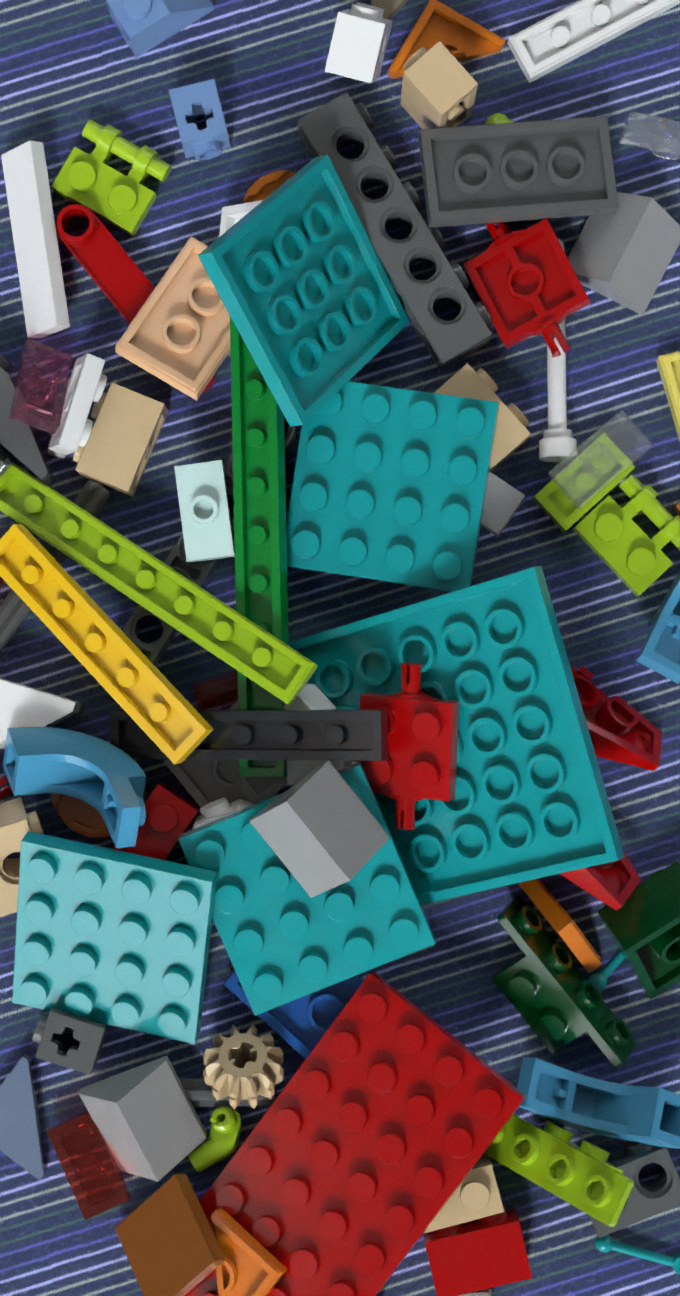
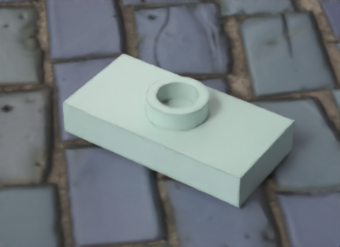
M217 460L174 466L186 561L193 563L235 557L223 461Z

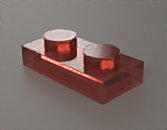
M88 1111L48 1129L47 1133L85 1220L130 1200L131 1194L123 1175Z

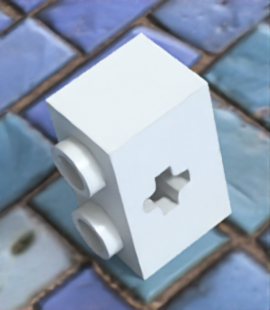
M357 2V4H352L351 10L346 9L338 12L325 72L367 83H373L380 77L393 22L392 20L382 18L384 9Z

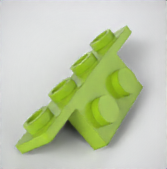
M513 1114L484 1154L603 1224L614 1227L634 1186V1181L623 1175L621 1169L606 1162L610 1153L585 1140L582 1141L580 1147L570 1142L574 1133L547 1120L545 1127L542 1128Z

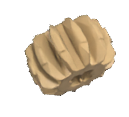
M253 1024L246 1033H239V1030L232 1025L229 1038L215 1034L213 1048L206 1049L203 1056L204 1065L207 1066L203 1071L204 1082L207 1086H213V1096L217 1101L229 1096V1103L233 1109L240 1104L241 1100H248V1104L255 1109L258 1104V1095L272 1099V1096L275 1094L274 1085L281 1084L284 1078V1070L281 1067V1064L284 1062L282 1050L280 1047H274V1038L270 1032L258 1037L257 1028Z

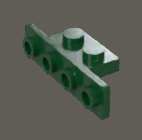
M516 896L506 905L497 919L524 954L498 970L492 979L551 1053L587 1032L615 1068L622 1066L626 1063L636 1045L629 1027L623 1020L613 1014L602 1000L598 988L591 981L586 980L573 964L567 949L557 943L545 929L539 914L532 907L527 906L521 897Z

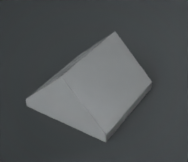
M617 192L619 207L614 214L589 215L568 256V260L581 285L643 315L680 244V225L652 197Z
M329 759L250 818L251 824L311 898L350 881L390 838Z
M168 1056L82 1087L79 1090L82 1101L120 1171L158 1182L206 1139L207 1132Z

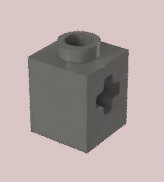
M53 1007L49 1015L41 1014L32 1038L33 1042L39 1043L35 1058L91 1075L97 1066L109 1025L76 1016ZM67 1027L74 1030L73 1038L78 1040L71 1047L64 1045L65 1037L60 1035Z

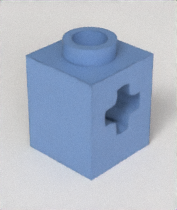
M215 79L169 90L186 158L195 156L196 160H208L221 155L223 149L231 148ZM204 117L207 128L198 130L195 119Z

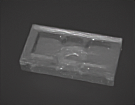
M631 112L622 127L619 143L653 150L652 153L662 159L677 160L680 158V122Z
M621 410L549 471L548 474L575 506L580 509L653 445L627 414Z

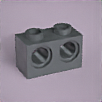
M628 1141L624 1144L623 1151L608 1157L606 1162L621 1169L623 1175L634 1181V1186L614 1227L605 1225L589 1215L599 1238L680 1205V1179L667 1147ZM649 1163L659 1164L661 1168L660 1174L654 1181L644 1183L638 1180L639 1171L644 1165Z

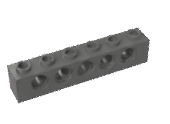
M345 92L299 119V136L312 158L328 154L408 319L441 372L489 343L492 336L489 330L493 327L492 319L483 304L478 302L474 305L465 289L469 287V282L457 262L450 265L441 249L445 247V242L438 228H429L417 210L422 205L416 191L409 182L402 185L393 170L398 165L389 146L385 142L378 145L370 129L374 127V124L367 109L361 102L354 104L349 94ZM346 143H354L361 147L363 153L355 159H346L338 153V149ZM376 182L383 185L387 193L382 198L374 200L367 198L361 190L366 184ZM393 222H402L409 227L411 234L405 239L395 240L387 235L385 229ZM416 262H426L433 267L435 274L430 279L418 280L411 275L409 271L410 266ZM448 301L457 307L459 315L453 320L444 321L435 315L433 307L439 302Z

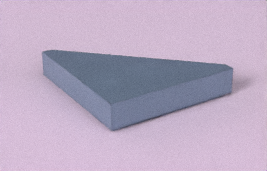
M25 1053L0 1086V1151L40 1181L46 1172V1167L43 1160L40 1137L41 1127L37 1098L34 1093L31 1057Z

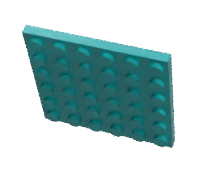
M542 566L528 568L289 642L291 648L318 665L307 683L315 684L337 709H360V695L364 693L390 695L401 691V663L403 662L422 664L421 693H425L435 699L459 701L455 798L449 802L431 799L416 801V827L413 830H403V828L396 829L394 827L396 800L384 794L374 793L421 905L614 862L625 857Z

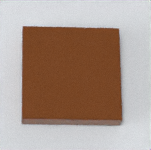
M174 1174L115 1227L144 1296H184L226 1260L186 1174Z

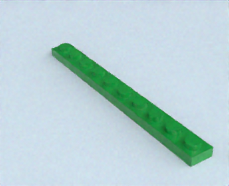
M230 316L236 611L289 646L284 415ZM237 671L238 710H284V702ZM239 760V777H287L286 760Z

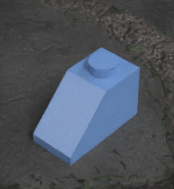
M106 0L112 21L136 58L215 10L210 0Z

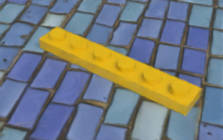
M13 524L0 539V576L172 763L174 765L182 763L211 733L213 728L23 524Z

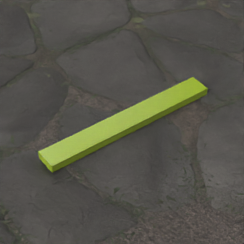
M15 463L0 477L1 512L19 524H23L38 537L289 706H292L317 669V664Z

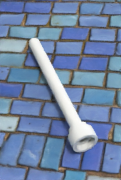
M558 239L559 243L561 244L564 250L563 242L560 239ZM564 319L559 326L566 338ZM554 338L561 356L552 357V353L547 345L548 430L543 431V439L539 440V460L543 462H569L577 458V440L572 438V430L567 429L566 353L563 352L557 338Z

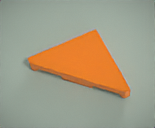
M430 0L388 69V76L392 79L403 77V72L405 71L403 66L406 61L420 48L425 47L428 51L439 41L458 62H463L501 52L506 40L438 0Z
M533 879L518 883L585 970L590 974L602 964L600 962L601 958L572 918L539 879Z
M222 1208L215 1210L211 1215V1220L215 1226V1237L226 1259L216 1268L218 1296H267L287 1271V1268Z

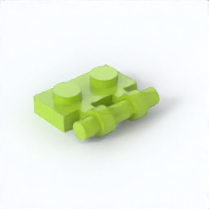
M90 119L83 129L82 136L96 143L95 149L89 155L74 146L51 187L55 193L75 204L88 207L97 217L134 237L157 198L154 191L143 186L149 174L164 182L171 172L172 165L159 159L158 152L144 145L140 148L124 139L122 132L109 124L103 127ZM113 154L132 164V168L127 176L107 165Z
M631 474L619 485L631 499L623 508L608 495L573 530L637 597L674 564L661 549L671 541L680 550V516L677 514L673 517L655 498L658 493L649 484L644 486ZM641 510L660 529L651 539L632 520Z

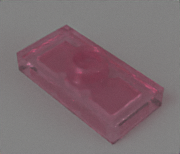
M27 340L22 349L9 415L10 419L55 434L61 423L72 355L34 340Z

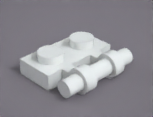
M88 353L76 359L71 377L65 380L61 391L64 399L58 418L52 420L48 432L52 436L47 451L49 455L65 459L66 455L76 452L78 446L84 447L86 445L93 425V421L87 419L92 401L98 402L107 381V376L101 374L105 363L104 359Z

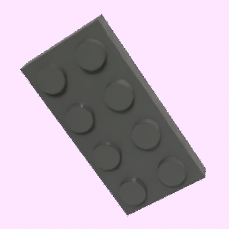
M607 116L420 129L418 141L429 228L614 214L619 207Z

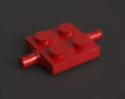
M545 218L527 229L510 232L506 222H497L499 228H496L494 223H485L494 242L490 244L484 253L463 265L484 307L489 313L504 346L508 349L530 336L542 334L552 353V357L561 356L554 338H557L564 353L569 351L571 346L568 344L559 324L567 316L591 304L549 221Z
M403 662L401 663V691L390 695L364 693L360 695V709H387L388 759L358 762L362 764L373 793L384 794L396 800L394 827L396 829L413 830L416 827V801L431 799L449 802L455 798L459 701L435 699L425 693H421L422 664Z

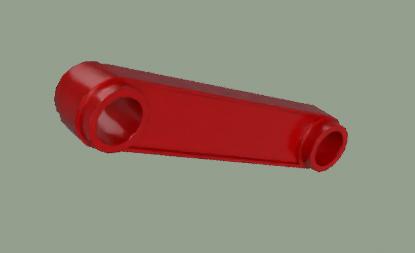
M80 204L66 206L61 210L56 220V231L60 239L130 325L154 291V286L92 210ZM76 219L89 221L88 230L80 236L67 234L68 226L72 221ZM216 373L202 393L208 391L213 386L217 376Z

